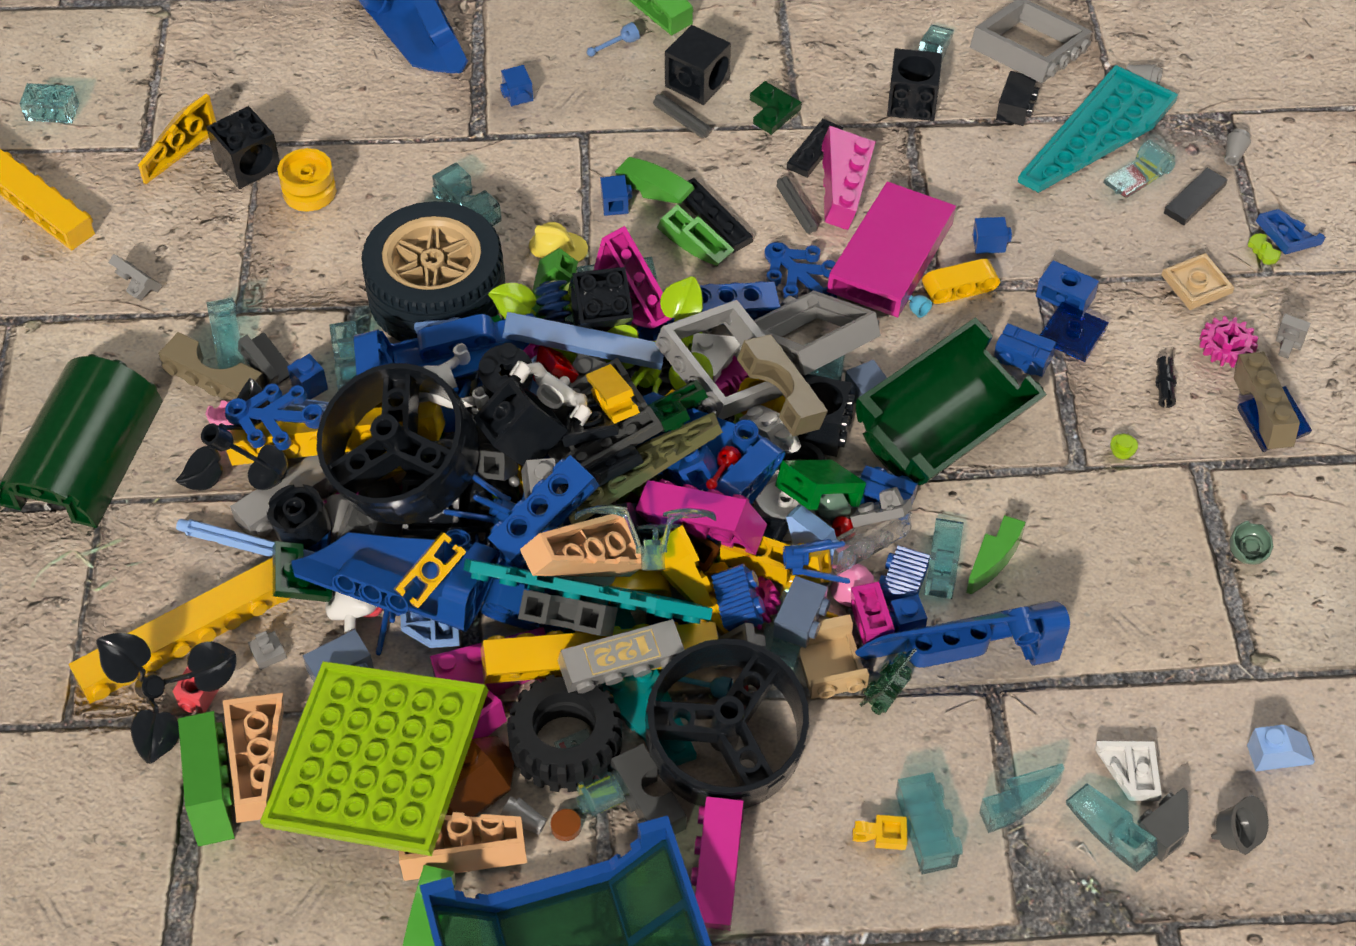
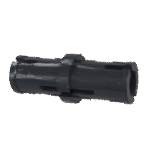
M1166 356L1156 360L1158 376L1155 379V385L1159 391L1158 404L1163 408L1165 406L1164 400H1166V408L1173 407L1176 404L1175 387L1177 378L1174 376V360L1169 356L1168 364H1166Z

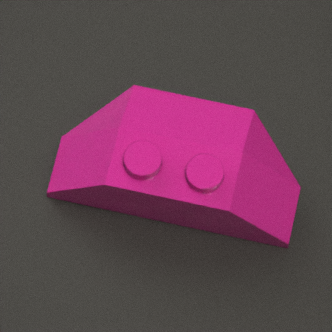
M623 226L603 237L593 271L625 267L634 316L631 324L655 329L673 319L665 316L662 312L660 300L663 292L627 228Z

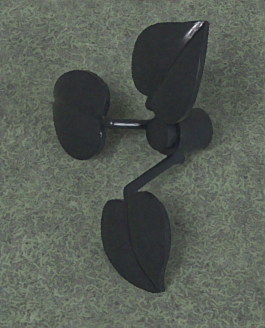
M249 378L237 398L247 401L262 392L263 389L254 379ZM267 400L257 408H264L267 405H269L270 402ZM250 419L254 426L262 422L261 420ZM210 423L201 432V440L207 446L200 447L190 456L182 473L175 480L178 484L191 490L202 491L212 488L219 481L223 473L222 466L218 463L221 460V455L218 451H225L231 448L254 461L248 470V480L251 486L258 490H268L281 483L282 479L285 478L288 470V461L285 453L282 450H278L274 445L263 446L259 451L258 457L234 445V439L228 430H244L240 424L225 425L220 423L218 426Z
M113 633L96 639L100 664L105 675L116 683H128L137 677L135 683L136 694L146 699V703L150 704L153 708V712L150 710L138 711L131 722V737L135 749L148 764L154 763L169 752L179 739L177 719L169 712L159 713V707L154 701L155 698L163 694L165 685L194 677L195 685L200 691H215L229 681L236 667L237 658L233 650L216 642H202L195 645L188 654L187 665L192 672L162 679L157 675H145L146 670L142 666L150 660L151 651L142 638L128 633Z

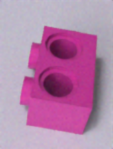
M879 581L851 587V608L863 645L876 638L895 633Z

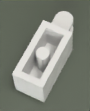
M763 405L754 406L739 419L754 422L759 429L758 434L769 439L784 450L785 453H794L801 447L798 437L792 436L780 420V413Z

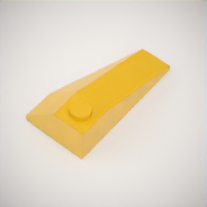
M208 94L195 99L177 112L140 161L138 167L145 184L149 183L209 138L206 126L216 122Z
M683 525L650 544L649 550L651 553L647 554L652 568L654 570L658 568L661 575L687 601L712 608L711 620L707 621L715 622L716 629L721 635L729 632L722 625L717 599L715 597L712 598L710 595L712 590L707 576L697 569L699 558Z

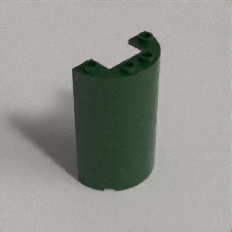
M976 317L857 399V420L859 423L863 422L866 430L862 434L875 456L895 476H907L913 482L918 483V485L927 483L1047 395L1043 387L1034 381L1030 375L1025 377L1022 384L1019 385L1015 377L1009 375L1000 365L999 360L986 350L993 335L987 326L981 324Z
M94 354L70 360L64 367L0 481V506L21 511L26 503L24 497L64 506L72 523L97 528L163 402L157 387L134 370L128 368L120 360L112 361Z

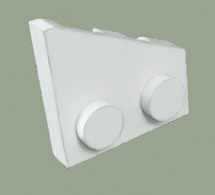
M696 333L693 336L691 352L704 354L710 360L713 367V381L715 383L721 375V371L728 367L732 362L733 355L738 349L741 350L742 346L734 336Z
M1154 741L1096 742L1095 751L1129 801H1160L1162 793Z

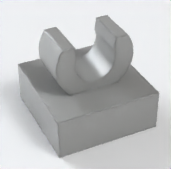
M264 631L255 635L256 639L247 642L260 670L287 659L275 631L268 634Z

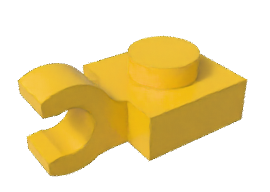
M876 815L875 823L855 821L853 841L867 842L874 839L875 848L906 850L907 817Z

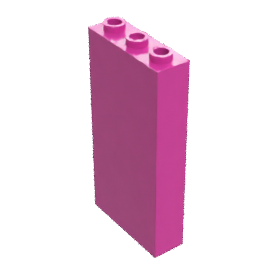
M887 181L831 270L827 292L898 318L951 228L956 205Z

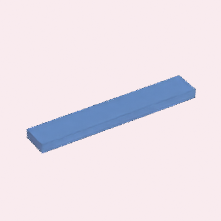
M507 312L502 338L609 360L618 358L620 362L661 370L664 355L653 341Z

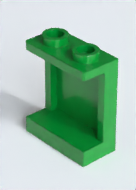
M833 460L782 461L775 486L808 510H818L822 494L843 493L848 504L853 507H859L866 482Z

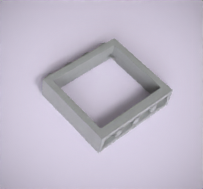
M1015 0L975 27L969 48L1043 83L1050 77H1054L1061 69H1065L1070 62L1076 61L1081 54L1086 53L1087 47L1091 45L1089 39L1092 31L1033 2ZM1021 22L1064 43V45L1047 57H1044L1001 35Z
M814 290L754 320L765 335L771 334L791 362L796 366L799 373L807 375L881 336L879 320H877L875 311ZM817 318L841 326L805 346L782 337Z
M737 300L662 326L655 342L656 346L686 385L695 380L702 385L708 398L702 400L701 404L709 414L714 412L716 417L725 419L751 409L754 406L784 396L775 385L766 381L725 397L681 340L721 324L728 328L741 346L744 340L765 336Z

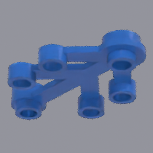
M773 242L766 246L764 255L771 264L770 270L767 272L766 282H775V286H779L782 282L780 266L783 265L788 269L787 284L783 288L784 299L787 296H792L795 299L798 298L797 279L811 291L814 290L837 298V295L827 292V287L823 288L809 275H823L829 278V274L836 264L834 261L827 260L822 265L796 263L792 260L804 259L811 263L817 262L820 259L819 247L811 245L806 250L789 249L787 245L780 242Z
M269 384L262 392L247 401L240 398L231 400L226 405L225 417L229 423L242 426L248 435L247 440L253 448H260L266 443L265 435L261 430L254 427L250 419L261 420L272 435V441L278 450H286L292 443L291 438L285 431L281 430L276 421L305 423L309 428L318 429L324 412L317 404L307 405L302 411L282 410L291 403L301 404L305 402L307 393L302 386L296 385L282 396V391L277 384ZM267 400L272 402L264 408H257Z

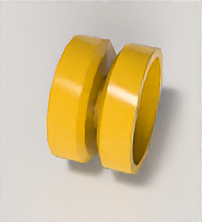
M310 148L298 149L286 154L280 160L277 168L284 201L289 207L298 211H315L327 206L334 199L337 190L331 159L324 152Z

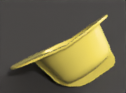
M548 222L541 226H536L535 235L529 242L530 252L535 257L541 259L559 248L578 262L584 260L587 256L588 245L586 241L579 235L567 232L566 228L557 222Z

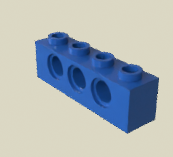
M758 281L755 283L734 282L730 284L700 285L703 296L702 312L737 300L754 321L780 308L775 282Z
M569 455L554 466L553 472L545 480H540L533 487L532 493L525 500L519 501L513 507L512 513L504 521L498 522L492 528L488 539L518 568L525 561L520 549L539 533L557 529L600 485L582 465ZM569 484L565 493L556 494L560 485ZM543 504L548 505V509L544 514L536 515V510L539 506ZM527 525V530L523 535H515L519 526Z

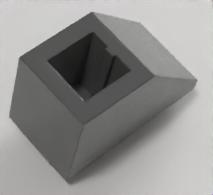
M1184 788L1175 795L1172 792L1167 794L1160 801V807L1155 811L1147 810L1137 821L1139 827L1135 836L1161 862L1183 845L1189 832L1188 791Z

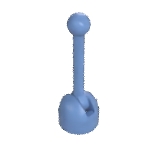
M633 22L626 24L622 27L620 36L595 48L589 47L587 55L592 57L597 51L620 40L628 43L639 40L640 34L636 25Z

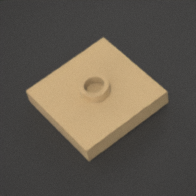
M1206 253L1165 268L1162 271V277L1189 310L1230 295L1235 288Z

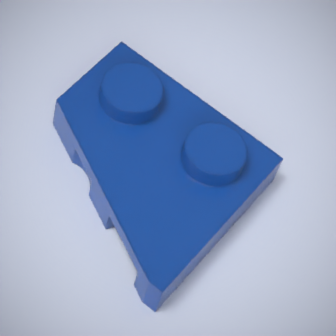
M1280 209L1261 213L1256 219L1258 225L1285 255L1322 245L1326 238L1321 233L1314 236L1304 230L1306 224L1291 218Z

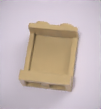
M850 614L819 620L820 628L815 639L810 638L806 648L794 644L811 699L819 697L826 699L835 694L843 692L855 693L863 688H867L869 672L867 668H863L860 657L855 654V651L858 649L852 634L853 622Z

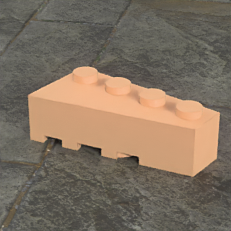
M624 511L539 533L520 549L533 576L630 577L650 562Z
M283 693L223 700L236 823L261 820L271 795L284 714Z
M453 812L452 816L446 815L432 856L399 851V862L404 881L420 879L424 865L454 871L455 874L527 863L521 817L481 814L480 817L465 816V813Z

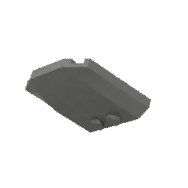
M618 358L602 367L611 364L632 388L634 396L630 398L636 403L640 413L622 420L619 434L568 447L564 446L561 439L547 453L549 458H555V465L560 460L566 459L571 455L586 469L632 444L635 447L664 430L661 422L651 407L647 405ZM586 376L568 385L577 393L587 396V406L597 404L591 392L593 386L587 381ZM561 406L557 409H551L565 426L568 411L575 409V407Z

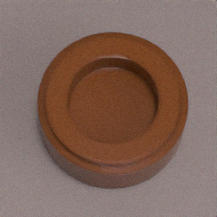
M561 809L552 816L550 822L551 831L558 840L571 841L580 834L581 819L575 811Z

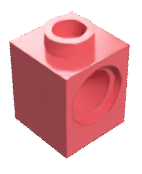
M187 666L183 674H187L192 671ZM194 677L178 681L173 689L178 706L189 713L194 711L206 713L219 689L210 692L199 690L191 693L198 689L195 685Z

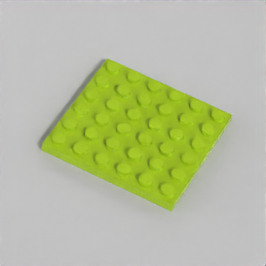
M323 661L260 823L263 827L432 856L488 693L486 685Z

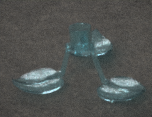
M598 505L580 510L575 514V520L587 513L614 514L624 517L636 546V554H641V569L643 571L665 570V553L667 552L669 534L671 531L682 526V524L673 523L674 521L681 518L709 517L716 521L714 512L693 508H680L664 512L663 517H668L665 524H646L634 527L627 507ZM636 531L653 534V540H644V546H641Z

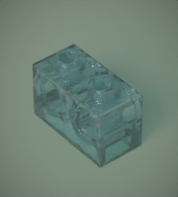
M27 83L19 104L25 121L73 123L79 101L74 86Z

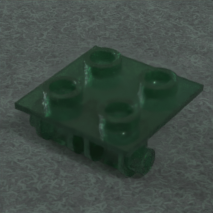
M914 648L906 654L900 652L893 661L888 660L878 672L881 674L878 681L873 680L863 691L865 698L859 705L862 707L870 703L872 705L871 710L875 714L881 715L886 713L898 697L897 694L902 692V689L912 678V670L906 664L917 649Z

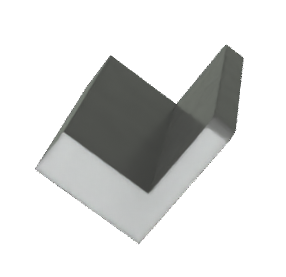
M261 333L252 340L247 334L238 340V351L251 368L263 373L266 386L269 384L278 385L290 377L287 368L289 363L265 333Z

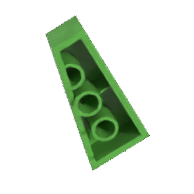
M629 0L671 36L693 24V6L688 0Z
M214 711L178 718L185 808L197 845L200 847L235 839L230 808L233 802L230 788L227 786V783H230L228 766L224 764V761H228L225 743H221V740L226 739L223 722H217Z

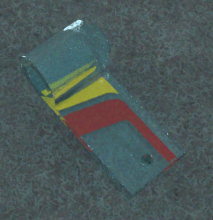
M1148 140L1139 149L1135 161L1105 178L1103 183L1113 189L1116 194L1128 198L1164 174H1169L1175 167V156L1154 141Z
M586 728L554 742L556 748L574 747L583 743L590 734ZM608 770L601 778L598 774L595 775L593 783L587 786L584 785L583 781L576 783V790L579 794L576 800L583 814L588 812L593 817L625 802L619 782L613 774L609 776Z

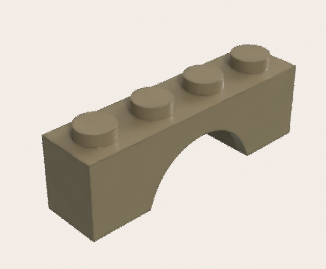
M177 332L158 353L162 368L166 373L172 376L176 375L184 379L189 385H196L204 389L211 396H218L227 402L238 397L249 378L254 379L263 390L266 387L263 373L243 363L227 369H213L202 364L204 358L199 342L180 332Z
M769 334L744 340L737 360L750 378L767 381L775 385L783 393L786 400L779 418L791 435L797 436L819 430L828 410L774 337Z
M1265 352L1239 354L1234 380L1241 395L1254 396L1259 414V432L1267 449L1294 447L1300 421Z

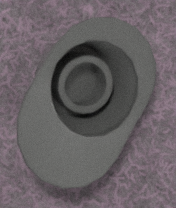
M1248 796L1235 804V806L1220 811L1216 819V830L1211 834V838L1220 840L1223 847L1229 850H1237L1244 855L1250 853L1264 841L1268 832L1269 820L1263 802L1258 797Z

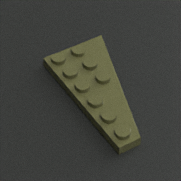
M712 412L683 425L679 429L669 431L636 446L635 448L640 453L644 463L599 486L569 516L571 524L585 521L723 433L715 413Z

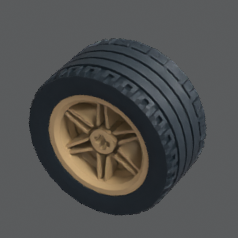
M431 201L416 203L400 208L386 216L372 229L370 235L366 238L361 260L369 307L377 324L382 327L384 332L396 340L403 342L417 338V333L414 329V323L449 320L454 317L465 318L478 314H485L490 317L499 315L500 312L493 300L488 296V293L495 287L505 284L501 241L492 224L479 213L468 207L451 202Z

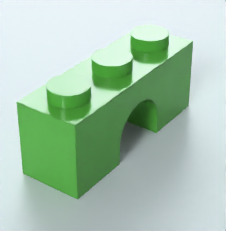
M560 248L539 260L532 290L536 300L541 296L535 294V289L541 283L566 280L568 284L571 281L572 273H576L578 261ZM567 284L561 286L560 290H563ZM535 304L532 309L536 312V317L544 318L538 315V310L543 306Z

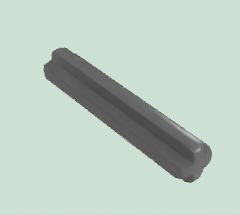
M657 94L655 96L654 106L699 137L707 138L711 131L709 125L665 95Z
M786 176L779 178L776 186L805 232L808 234L816 232L818 230V223L790 179Z

